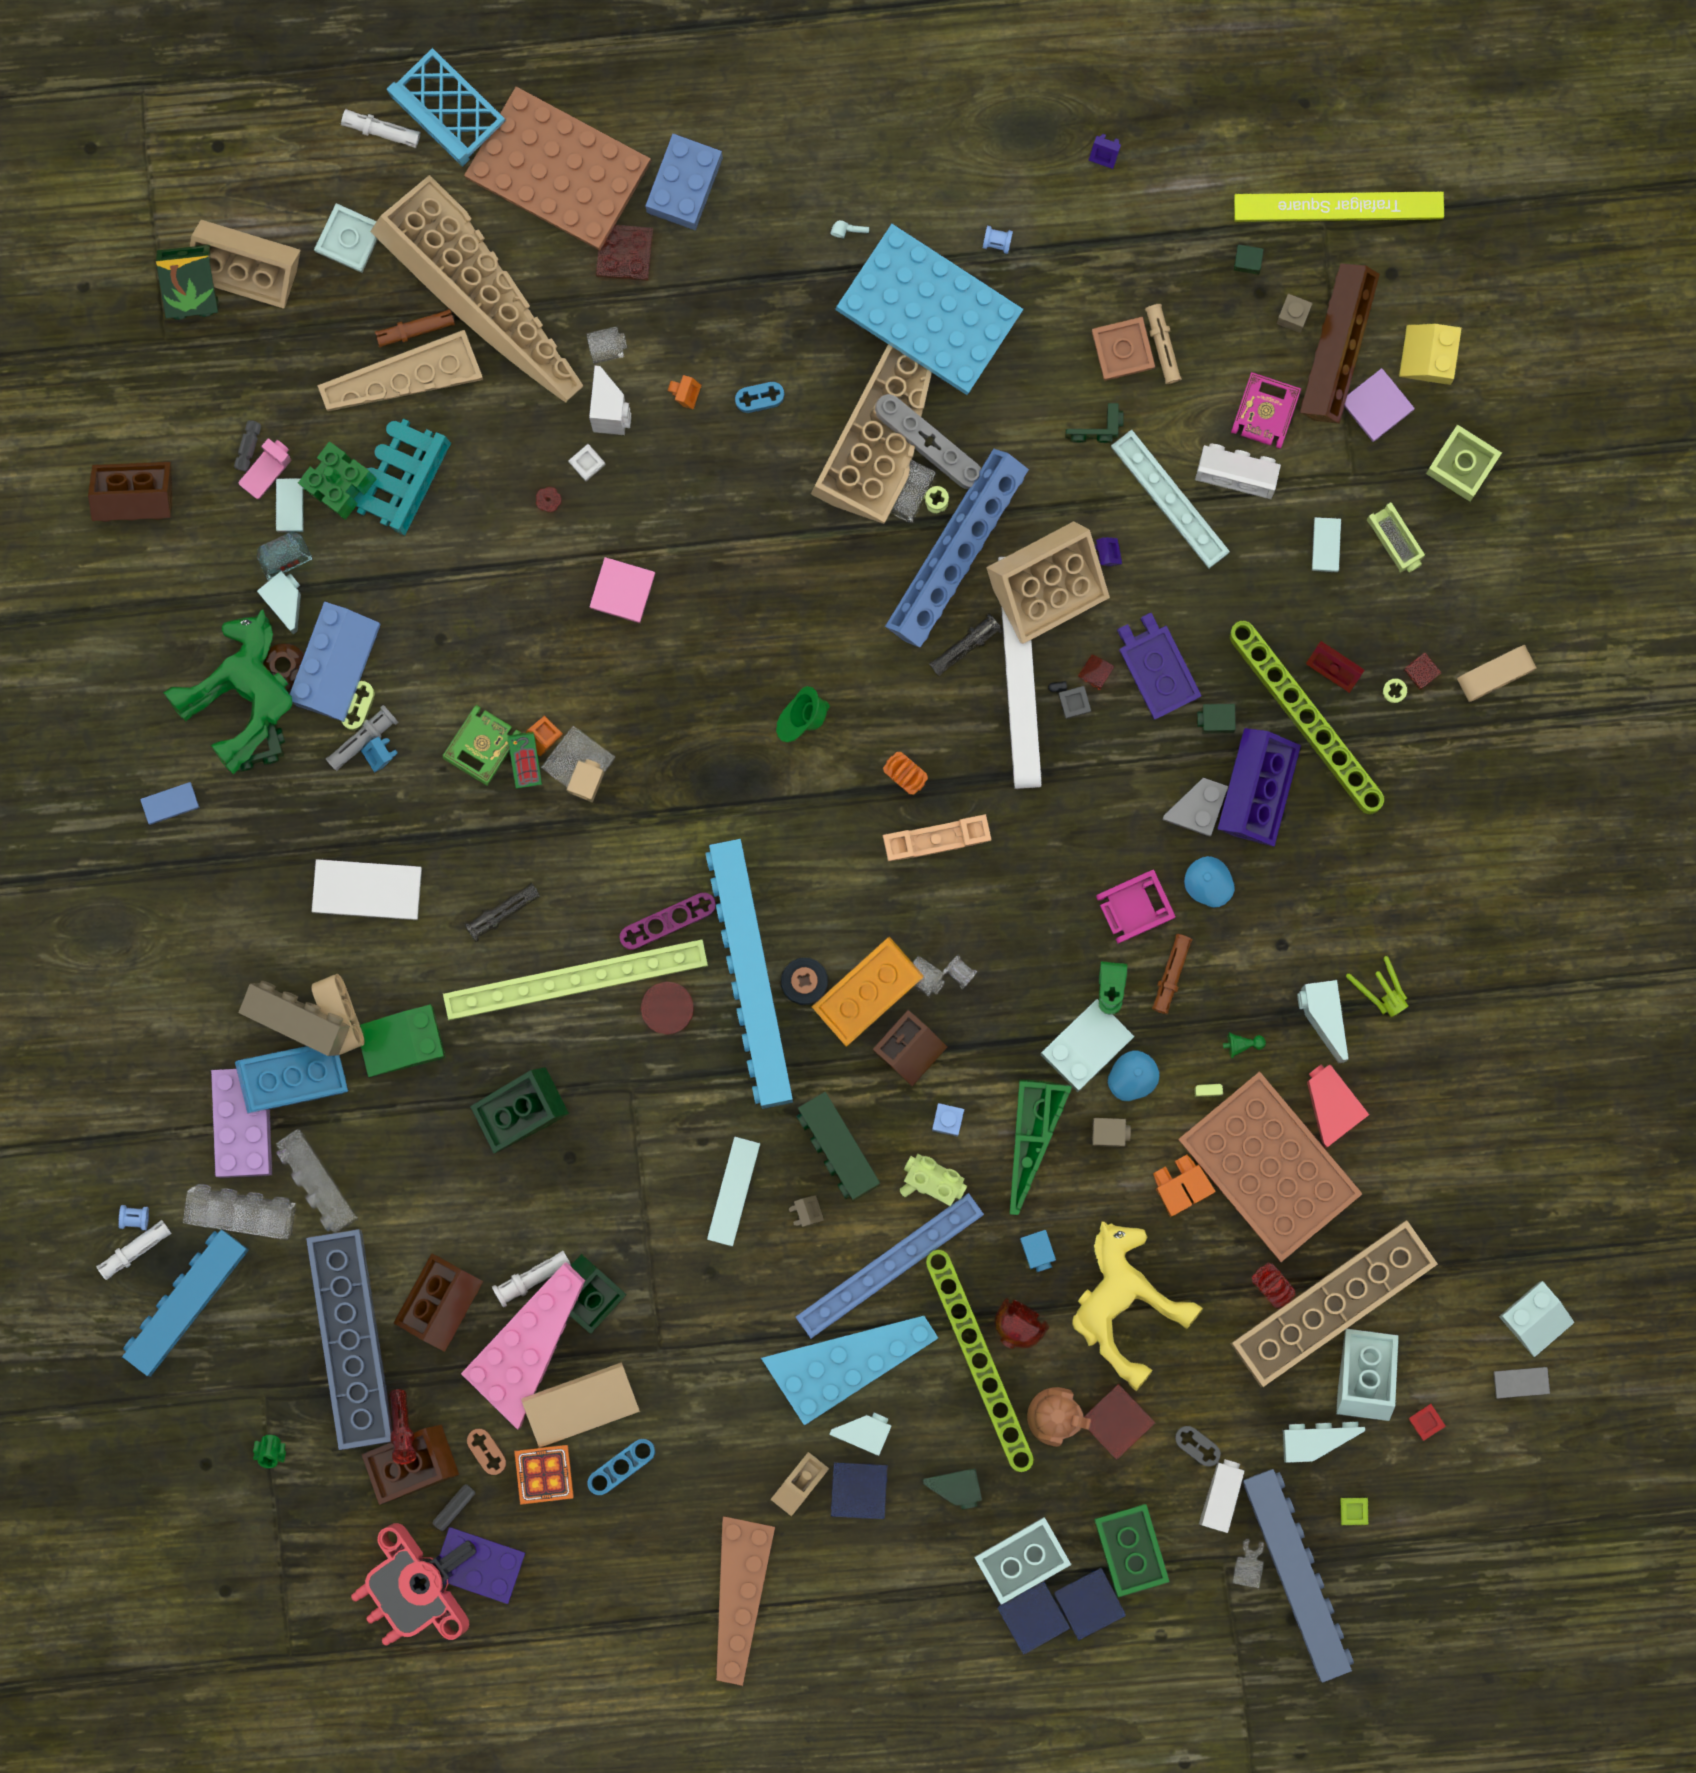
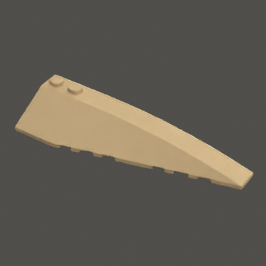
M430 175L427 176L384 212L370 232L434 295L485 341L566 403L582 389L583 384L567 360L560 357L556 351V344L552 338L548 339L542 330V323L538 317L534 318L528 309L530 305L508 272L501 269L497 262L499 259L493 251H489L483 242L485 238L479 229L475 230L470 222L471 217L467 211Z

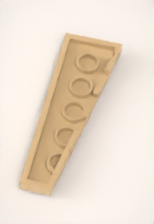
M462 330L317 386L327 411H333L483 380L465 330Z

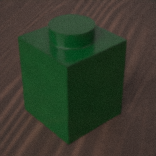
M1203 704L1202 711H1197V727H1202V734L1234 733L1236 730L1235 704Z

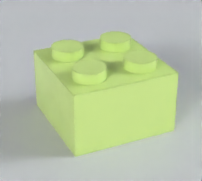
M1457 425L1426 474L1471 502L1502 453Z

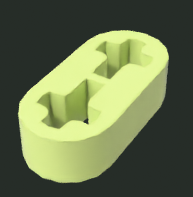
M359 681L356 690H362L363 687H366V691L369 693L368 698L363 697L361 703L357 704L359 696L355 692L347 715H352L355 707L359 708L357 716L360 718V721H354L353 725H349L350 721L345 718L344 722L342 721L343 725L349 730L355 731L363 727L362 724L367 719L374 700V689L365 681Z

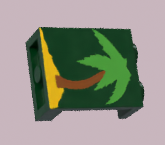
M209 245L157 250L156 265L166 318L180 320L187 316L199 315L207 317L213 313H218L219 300L215 295Z

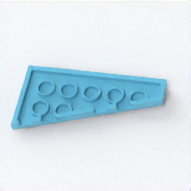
M925 1316L761 1359L802 1423L806 1425L937 1340L938 1336Z

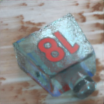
M294 532L285 534L260 546L257 551V559L267 580L272 579L280 571L285 573L313 559L302 535Z

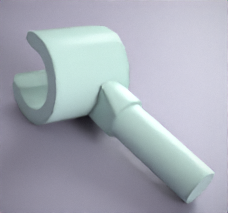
M839 220L833 225L831 235L844 238L846 231L869 233V227L852 226Z

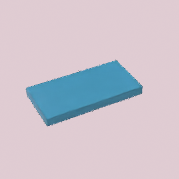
M308 1046L235 1062L247 1114L348 1092L340 1056H327Z

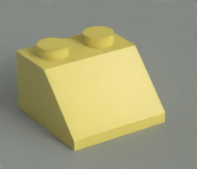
M1440 324L1407 325L1399 377L1451 385L1455 375L1461 328Z

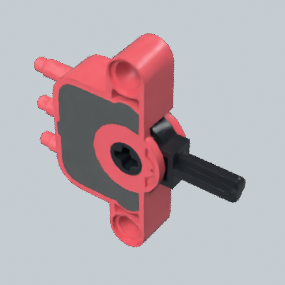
M393 1523L382 1529L378 1535V1544L388 1559L371 1570L366 1577L365 1584L351 1595L352 1600L357 1602L359 1599H363L370 1594L378 1608L367 1616L368 1623L372 1624L385 1616L392 1626L393 1630L382 1638V1643L387 1646L402 1636L411 1637L432 1623L440 1634L448 1640H454L464 1634L469 1628V1619L451 1592L446 1591V1588L448 1586V1578L453 1576L451 1571L476 1554L475 1545L468 1540L443 1558L439 1555L433 1559L431 1557H422L423 1552L403 1525ZM389 1531L396 1534L397 1543L389 1540ZM422 1578H425L427 1580V1582L424 1585L420 1583ZM450 1620H455L458 1623V1631L451 1629L449 1625Z

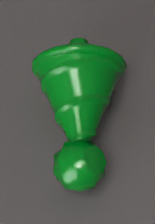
M1229 1032L1228 1043H1223V1049L1229 1048L1230 1057L1234 1058V1056L1239 1055L1252 1046L1257 1050L1263 1049L1266 1041L1260 1035L1252 1040Z

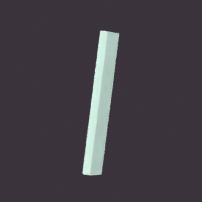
M1130 430L1111 445L1114 452L1208 569L1230 553L1133 430Z

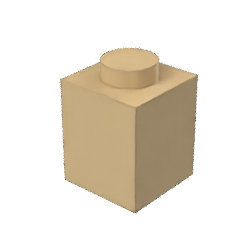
M586 759L585 763L578 760L567 792L593 802L604 775V771L599 769L601 765L589 759Z

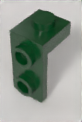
M1108 403L1107 429H1066L1065 438L1070 439V442L1084 443L1086 439H1097L1098 443H1112V439L1118 438V427H1123L1124 414L1123 411H1119V403Z
M270 723L267 736L270 750L251 755L247 761L241 764L238 772L251 770L254 768L253 764L263 762L264 765L278 762V757L284 756L281 744L286 743L282 728H277L275 724Z

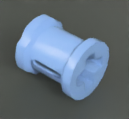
M987 225L982 248H996L1008 254L1013 231H998Z
M121 1205L119 1212L120 1229L128 1226L141 1227L142 1230H147L149 1221L148 1207L134 1209Z

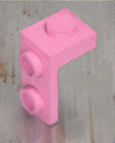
M270 439L266 440L262 445L264 452L239 481V485L256 499L262 497L292 461L287 454L289 449L278 440L275 443Z

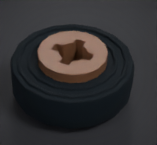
M798 958L791 961L784 968L781 976V987L784 994L792 1002L799 1005H810L825 995L828 987V975L825 968L818 961L811 958Z

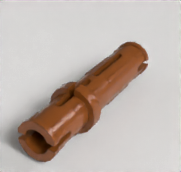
M448 309L447 311L407 323L398 322L397 326L375 331L381 348L398 341L407 342L408 338L451 325L454 326L455 323L451 310Z
M1176 934L1164 975L1157 985L1159 989L1152 1010L1168 1014L1174 993L1178 991V980L1193 939Z

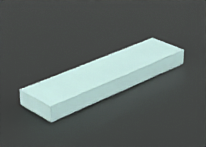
M734 1137L707 1240L733 1246L760 1143Z

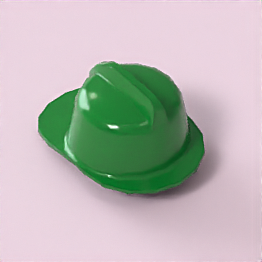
M806 686L802 688L779 716L776 727L778 738L783 742H792L800 737L804 731H813L820 728L830 708L829 703L818 697L817 691L813 687Z

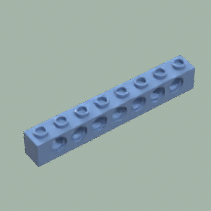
M997 449L992 450L979 472V477L967 491L887 622L886 628L905 642L917 647L922 646L923 642L928 638L932 627L941 617L948 601L955 594L962 578L969 571L976 555L983 548V544L990 532L995 528L1004 509L1009 505L1018 486L1022 484L1029 470L1009 453Z

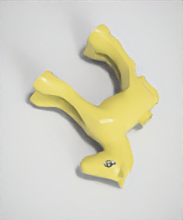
M1102 1222L1100 1233L1096 1235L1094 1252L1104 1279L1093 1292L1087 1289L1080 1297L1078 1302L1081 1304V1307L1078 1309L1077 1314L1073 1315L1072 1325L1077 1332L1084 1336L1088 1346L1099 1342L1100 1354L1112 1364L1118 1375L1128 1381L1129 1385L1137 1391L1150 1376L1152 1369L1143 1364L1131 1363L1119 1353L1113 1339L1112 1320L1129 1308L1135 1299H1140L1150 1304L1165 1317L1178 1322L1188 1329L1202 1312L1203 1308L1194 1302H1173L1157 1292L1141 1272L1127 1262L1125 1258L1126 1252L1145 1244L1148 1237L1144 1229L1121 1227L1113 1224L1107 1225L1105 1222Z

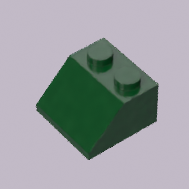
M581 1254L572 1263L571 1267L585 1280V1283L569 1315L591 1334L627 1294Z

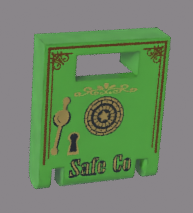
M476 705L443 754V759L488 786L510 752L508 734L512 726L486 710L479 718L477 715L481 707ZM516 730L512 735L521 734V732ZM462 751L484 764L479 772L459 760Z

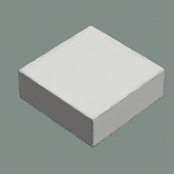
M589 444L568 461L585 481L589 480L606 465Z

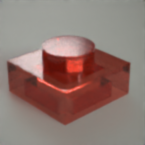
M1423 653L1404 669L1405 673L1419 690L1423 689L1441 674V671L1426 653Z

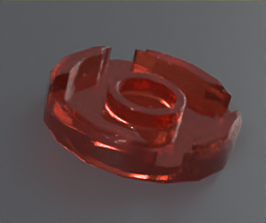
M662 982L655 984L647 990L642 999L641 1012L643 1020L650 1029L659 1034L671 1035L678 1033L687 1027L693 1016L694 1006L692 998L687 990L677 983Z

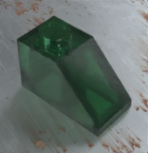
M976 1469L923 1479L924 1485L955 1506L961 1505L962 1510L977 1507L976 1501L982 1500Z

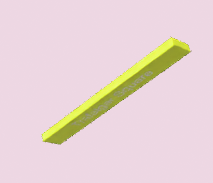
M1444 192L1234 195L1235 222L1444 219Z

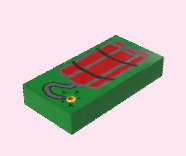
M534 732L509 735L508 742L516 788L542 785Z

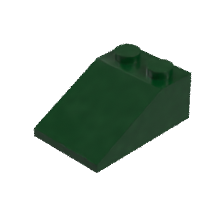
M546 1067L528 1071L470 1106L493 1153H497L569 1114Z

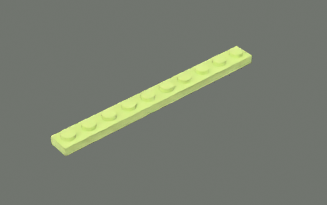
M697 940L443 994L448 1020H454L706 967L708 964L703 940Z

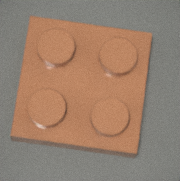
M1143 317L1091 330L1104 381L1155 369Z

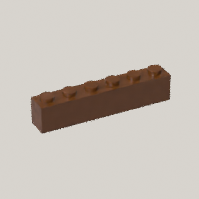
M1340 263L1300 411L1301 414L1314 421L1340 424L1380 276L1379 273L1368 266Z

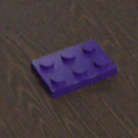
M449 1527L440 1553L441 1558L468 1540L475 1545L477 1552L451 1571L453 1576L448 1578V1584L509 1604L526 1553Z

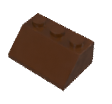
M171 462L92 465L88 492L92 521L107 522L111 520L133 521L137 519L153 518L158 520L171 518Z
M432 1253L396 1317L394 1324L445 1352L483 1281Z

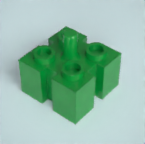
M329 441L317 457L321 462L316 470L309 467L298 484L318 501L323 502L329 509L346 520L358 504L354 500L359 492L365 495L377 478L356 460H352L345 452Z

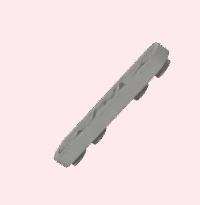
M887 394L877 400L875 412L879 420L895 433L905 437L906 442L915 446V449L960 487L969 489L973 486L981 470V467L896 396ZM929 436H931L933 438L932 444L934 445V447L931 445L929 447H925L924 438H928Z

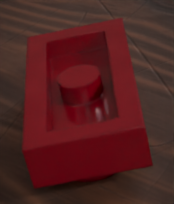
M1322 641L1306 663L1349 693L1365 671Z

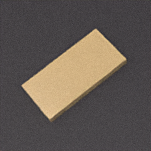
M622 1362L521 1399L539 1448L640 1412Z

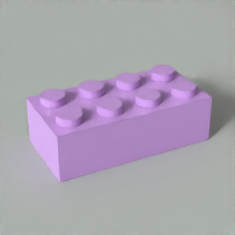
M237 1069L211 1070L216 1177L272 1175L270 1109L247 1114Z

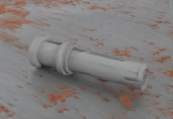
M384 705L380 707L381 710L370 720L366 719L362 724L364 727L326 758L336 771L363 749L370 740L376 737L381 738V734L392 724L396 725L399 723Z

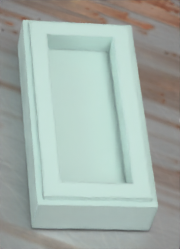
M276 479L277 532H303V488L298 484L300 479Z
M1314 518L1312 571H1339L1341 519Z

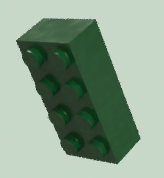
M826 1092L798 1107L800 1114L796 1117L804 1131L810 1129L814 1136L810 1138V1141L817 1153L819 1154L823 1151L827 1160L824 1161V1164L830 1175H837L841 1181L837 1185L845 1200L850 1197L854 1202L880 1186L875 1173Z

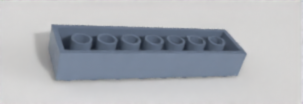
M358 1229L306 1238L339 1450L393 1442L394 1434L362 1230Z

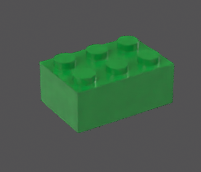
M1146 1504L1094 1519L1117 1597L1170 1582Z

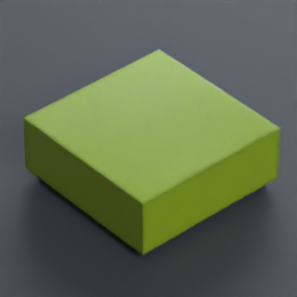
M1340 1498L1341 1525H1368V1498Z

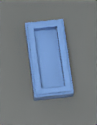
M191 782L140 799L149 825L200 808Z

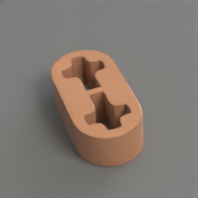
M484 1429L471 1431L467 1437V1444L482 1468L491 1475L502 1473L506 1467V1458L491 1435ZM475 1434L486 1436L484 1444L487 1447L486 1451H483L479 1445L473 1446L472 1442L475 1441ZM488 1452L494 1458L500 1457V1468L498 1470L494 1467L488 1468L487 1464L490 1463L486 1455Z

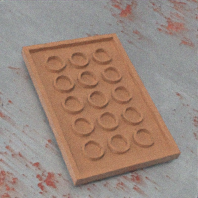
M515 87L500 113L506 121L481 145L464 175L465 178L600 251L651 164V159L524 90Z
M1260 1071L1178 1139L1280 1262L1362 1195L1361 1191Z

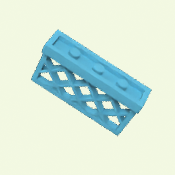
M433 48L397 83L393 82L387 88L390 97L462 167L470 160L469 156L506 121ZM432 58L440 63V73L425 74V65ZM440 78V91L425 92V79ZM444 78H455L458 81V91H443ZM411 79H421V92H410L405 85ZM421 96V102L416 97ZM425 96H439V109H427L425 107ZM443 96H458V109H443ZM462 96H473L476 99V109H461ZM480 103H481L486 109H480ZM491 113L497 119L491 126L480 127V114ZM443 114H458L457 127H446L443 124ZM461 114H476V127H461ZM461 132H476V140L467 148L461 142Z

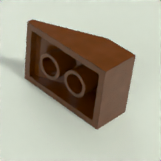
M442 1425L424 1428L362 1454L379 1505L459 1475Z

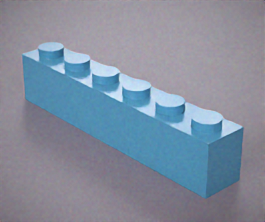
M221 1229L219 1233L214 1231L205 1243L208 1247L202 1254L198 1252L189 1263L191 1269L186 1275L180 1274L172 1285L175 1287L174 1291L170 1296L165 1294L156 1305L159 1310L153 1318L148 1316L140 1326L142 1332L136 1339L132 1337L124 1346L123 1350L126 1352L122 1357L146 1376H152L249 1251L248 1248L226 1231Z

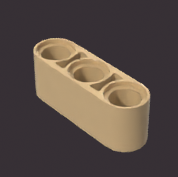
M1522 645L1463 674L1457 680L1468 701L1471 702L1534 671L1537 667L1526 646Z
M335 974L313 983L312 992L317 1006L321 1008L320 1012L326 1015L328 1013L338 1015L343 1018V1023L350 1026L339 1055L363 1046L364 1036L341 976Z

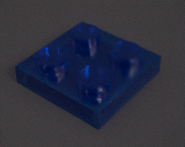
M834 1463L831 1516L884 1519L887 1465Z

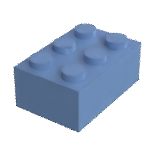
M672 134L646 203V212L696 230L723 159L722 151Z

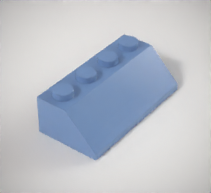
M324 602L290 692L292 703L298 707L344 722L381 624L349 609Z

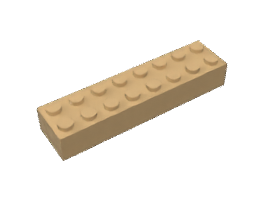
M1406 1220L1230 1344L1260 1387H1264L1438 1264Z

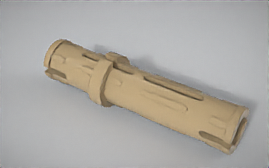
M1156 304L1145 309L1151 326V331L1149 332L1150 336L1154 337L1165 383L1171 384L1180 381L1182 378L1179 374L1169 337L1170 327L1166 326L1161 308L1162 305Z

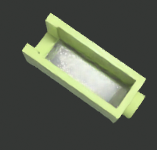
M1391 502L1386 505L1385 509L1375 515L1371 514L1367 518V522L1373 528L1400 573L1406 569L1410 573L1422 565L1420 561L1424 558L1425 554Z

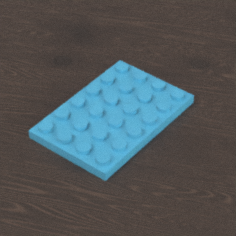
M893 224L890 225L835 309L966 395H968L1023 311L1021 307Z

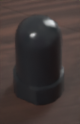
M1066 681L1050 683L1048 690L1050 692L1067 691Z

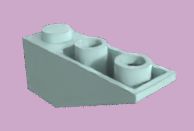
M1342 1422V1428H1332L1331 1423L1315 1424L1316 1429H1305V1424L1289 1425V1430H1283L1284 1462L1314 1461L1363 1433L1365 1427H1358V1422Z

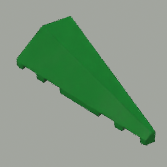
M1019 1079L1010 1214L1019 1215L1023 1202L1071 1092V1085Z

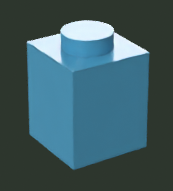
M1046 1230L1020 1238L1030 1269L1036 1268V1271L1040 1272L1052 1268L1051 1262L1056 1259Z

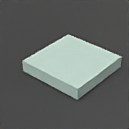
M336 203L314 251L362 273L378 240L370 232L377 221Z

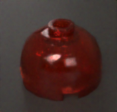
M1009 1298L1004 1300L995 1316V1327L997 1333L1002 1337L1000 1341L1011 1349H1014V1347L1031 1348L1037 1345L1048 1331L1049 1325L1045 1320L1041 1324L1037 1320L1039 1314L1027 1305L1017 1300H1013L1010 1304Z

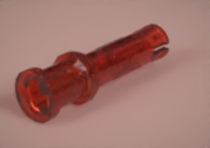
M396 1389L390 1393L393 1432L390 1435V1441L394 1445V1451L392 1452L393 1461L398 1464H408L415 1460L416 1451L412 1445L414 1433L409 1428L407 1394L402 1389Z

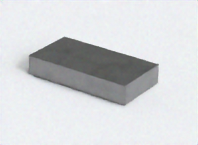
M1547 1367L1493 1372L1496 1398L1550 1394Z

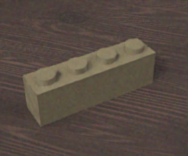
M261 981L260 983L249 985L238 1013L327 1056L339 1055L350 1028L349 1025L342 1022V1017L332 1013L326 1015L320 1012L321 1008L309 1002L303 1004L297 1001L298 996L285 991L280 993L275 990L276 986L269 982Z

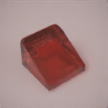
M1092 654L1078 677L1101 690L1115 666Z

